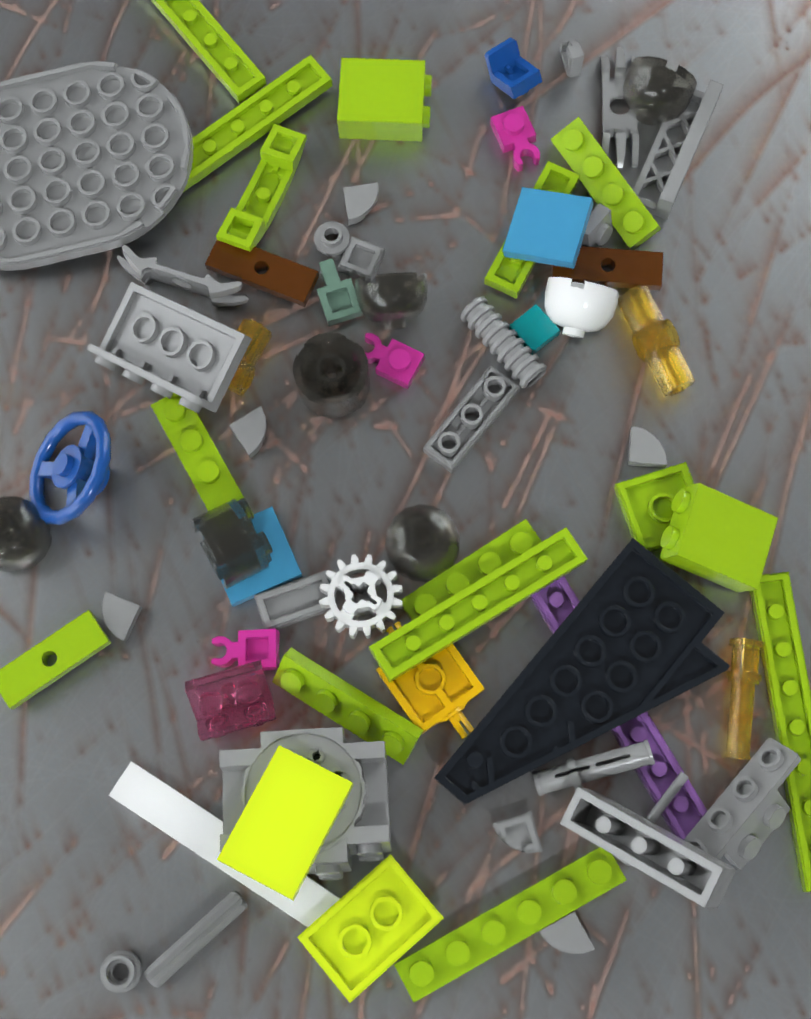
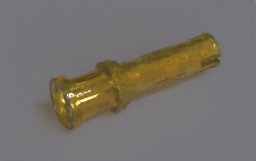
M746 638L729 639V646L732 647L731 670L726 672L728 683H731L727 743L724 755L726 758L750 760L751 757L750 745L755 686H759V682L762 681V675L758 673L760 650L764 649L765 644L763 641Z

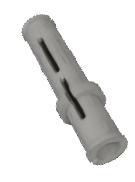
M647 739L644 742L609 750L579 760H574V757L566 759L565 764L540 771H532L538 795L543 796V794L572 786L576 790L577 787L582 788V783L617 775L643 766L654 765L655 761Z

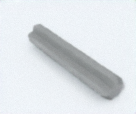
M236 891L228 894L145 969L144 975L149 983L155 988L162 986L247 908L248 905L244 898Z

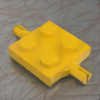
M400 621L394 623L396 630L402 627ZM392 626L386 630L388 634L395 631ZM454 644L392 682L388 681L380 667L376 669V672L410 721L424 730L422 734L435 725L447 721L451 722L462 740L468 734L460 722L469 735L475 729L462 711L467 703L485 691V688Z

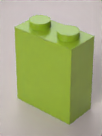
M341 57L337 113L339 139L422 142L423 128H430L431 106H424L425 97H431L432 75H426V61Z
M701 483L681 488L672 501L671 509L674 512L670 525L665 529L661 537L660 544L663 548L659 559L737 593L758 590L778 517Z

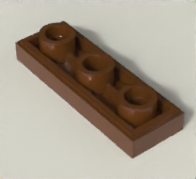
M216 240L205 263L207 270L303 307L306 306L319 278V271L254 247L249 252ZM262 270H267L265 274H258Z
M581 246L574 269L552 266V277L571 278L572 282L584 283V281L613 288L660 291L662 287L663 252ZM606 267L609 268L611 271L607 272L604 271L602 268Z

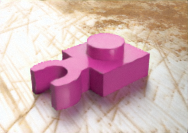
M524 106L492 116L490 125L502 152L506 153L511 150L514 152V168L518 172L522 171L523 161L521 157L523 156L531 157L534 165H539L540 151L534 144H531L536 142V132Z
M366 333L365 342L373 345L374 349L371 352L357 349L356 358L365 364L377 363L375 368L377 375L408 389L425 359V354L393 338L388 347L382 345L377 335Z
M276 628L238 631V642H232L223 636L212 639L213 645L217 647L226 646L227 649L224 657L211 659V663L219 668H227L235 661H238V669L242 672L277 670L280 665V632Z

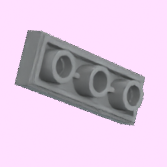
M491 365L425 444L423 452L450 473H453L519 392L520 386ZM469 414H474L478 419L469 421L465 417Z

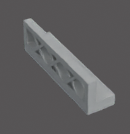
M710 80L704 93L679 83L633 189L650 214L668 219L724 84ZM681 98L699 103L697 112L684 116L679 106ZM674 114H675L676 117H677V119L672 120V118H673V116H674ZM681 126L686 138L684 141L672 145L666 132ZM663 143L665 148L659 149L661 144ZM669 155L673 163L672 170L659 174L654 160ZM650 171L652 177L647 178L648 173ZM656 184L661 194L658 204L639 197L641 190Z

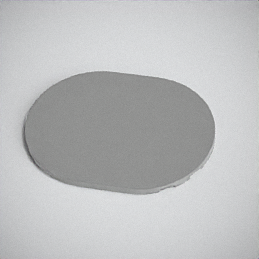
M92 61L67 65L0 82V270L31 269L118 248L150 231L172 210L181 197L191 173L194 150L193 137L181 104L175 95L164 87L157 78L138 68L131 69L118 66L116 62Z

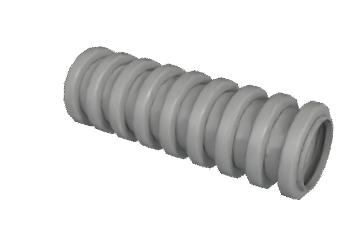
M486 297L475 298L463 309L460 319L463 322H469L468 328L476 330L475 336L479 339L483 338L482 344L484 346L491 347L490 353L498 355L497 361L505 363L504 369L508 372H513L512 378L520 380L519 385L521 388L531 387L545 374L546 364L539 363V357L536 354H531L532 349L529 346L524 347L525 341L522 338H516L517 332L514 329L509 330L510 324L507 321H501L502 315L494 313L495 307L491 304L487 305L488 300Z

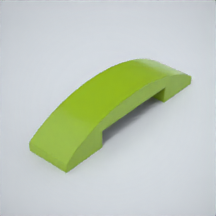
M276 124L273 125L260 150L261 160L236 209L230 208L216 235L217 240L249 252L258 244L276 216L290 187L305 147L307 135Z

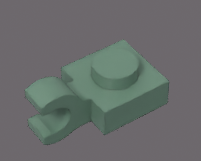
M333 258L319 262L320 273L325 286L316 290L328 326L363 316V311L351 278L340 281Z

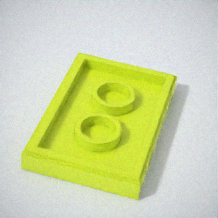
M279 745L217 860L294 901L354 786L353 782Z
M390 854L297 938L349 1003H351L443 920L444 917Z

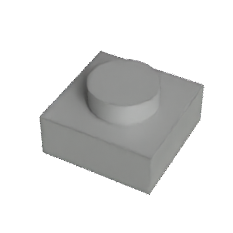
M599 203L592 210L581 246H603L609 240L613 231L611 209Z

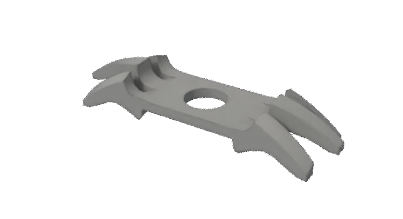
M616 47L614 78L610 77L611 67L608 56L600 57L602 88L601 147L608 156L610 137H614L616 168L623 170L626 138H630L631 167H638L639 64L638 58L631 56L630 78H626L625 53L623 47ZM615 99H623L628 102L630 110L622 115L616 114L610 109V103Z
M124 244L122 252L126 260L119 255L117 256L121 266L131 276L145 285L149 286L153 282L168 284L212 299L211 302L214 307L237 306L249 302V297L246 294H234L241 290L242 282L219 283L209 274H206L203 279L159 265L156 257H138Z

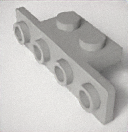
M768 738L684 840L719 860L724 855L732 865L741 870L749 860H752L758 854L763 842L774 829L782 825L786 814L790 811V807L777 789L801 761L799 755L776 740Z

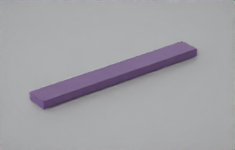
M565 576L530 596L552 634H554L580 602ZM645 712L612 729L611 732L621 748L644 742V740L648 739L655 764L634 770L656 805L681 771L684 773L648 712ZM687 780L661 815L671 832L684 840L705 815L707 809L690 781Z

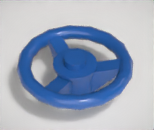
M93 411L72 412L60 419L45 436L35 455L29 478V498L33 511L46 524L62 525L78 518L92 504L96 496L105 489L109 481L111 436L105 421ZM80 425H85L78 446H66L58 454L54 462H49L58 443L66 434ZM45 478L52 479L54 485L58 488H68L66 507L60 510H52L47 505L44 495Z

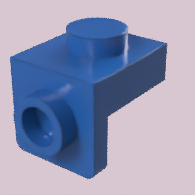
M512 37L487 51L484 55L491 83L512 99L526 94L530 89L542 82L540 70L520 56L517 41Z

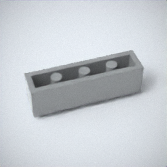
M577 787L560 822L566 828L704 908L719 907L737 870L595 790Z

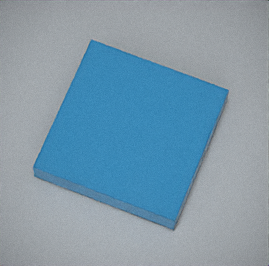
M522 187L502 250L504 257L574 269L594 205L593 199Z
M273 507L203 536L233 607L253 599L254 595L303 577Z

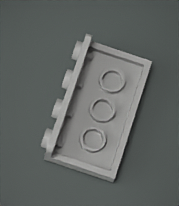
M131 282L100 347L89 343L86 350L97 355L94 362L115 371L117 365L125 368L122 376L142 385L145 379L153 382L150 390L171 399L173 393L181 396L178 404L199 413L201 408L204 407L216 413L252 338Z

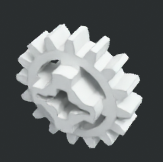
M353 554L351 556V564L347 566L342 560H338L339 571L337 573L330 570L326 571L330 584H320L319 587L322 593L328 595V597L319 600L321 608H330L324 615L326 621L331 622L337 619L335 630L340 633L346 627L349 628L350 638L355 639L358 631H364L366 638L370 639L371 629L377 628L382 634L385 633L383 622L388 620L395 623L397 617L392 612V609H402L403 606L401 600L394 598V596L403 593L402 585H392L398 578L396 571L386 574V561L382 560L375 566L370 554L367 555L364 562H359L356 554ZM356 573H365L363 577H349L350 575ZM381 582L387 590L386 603L376 594ZM337 590L345 596L346 600L341 611L336 605ZM367 590L369 600L361 599L358 603H355L352 592L362 594ZM369 614L374 616L369 620L357 621L359 616Z

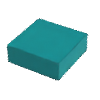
M537 304L511 323L509 330L514 329L517 332L516 338H522L525 341L524 347L529 346L532 349V355L536 354L560 333V329Z

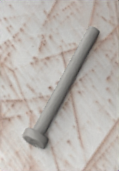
M681 771L645 819L652 823L657 821L689 777ZM616 857L618 860H620V861H621L622 863H624L625 865H627V866L630 865V864H628L627 862H625V861L621 860L620 858Z

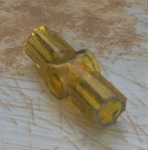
M639 285L629 289L618 298V305L632 331V343L639 359L644 363H648L664 397L683 392L694 384L695 379L679 350L680 340L673 323L669 319L663 318L647 286Z

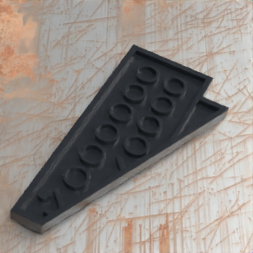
M632 538L433 779L465 805L727 671L730 665L702 643V640L725 612Z

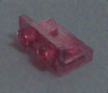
M261 660L185 682V692L197 721V730L201 741L220 738L228 733L249 727L261 726L266 722L276 719L273 695Z

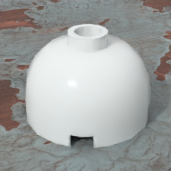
M549 277L544 305L550 320L563 327V335L583 339L585 332H597L604 328L613 318L619 293L616 289L584 281V283L572 282L571 278Z

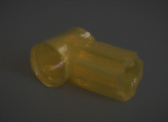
M243 319L237 331L252 338L227 389L239 396L244 395L250 387L255 376V365L272 338L271 331L252 319Z

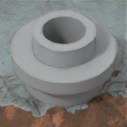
M335 221L323 223L314 234L316 248L320 253L329 257H336L344 253L350 241L348 229L343 224ZM336 234L338 238L334 241H328L326 236Z
M127 950L112 952L104 959L100 968V978L103 985L114 993H125L132 990L138 984L142 974L140 960L134 953ZM119 963H123L128 967V975L125 979H120L116 976L115 969Z

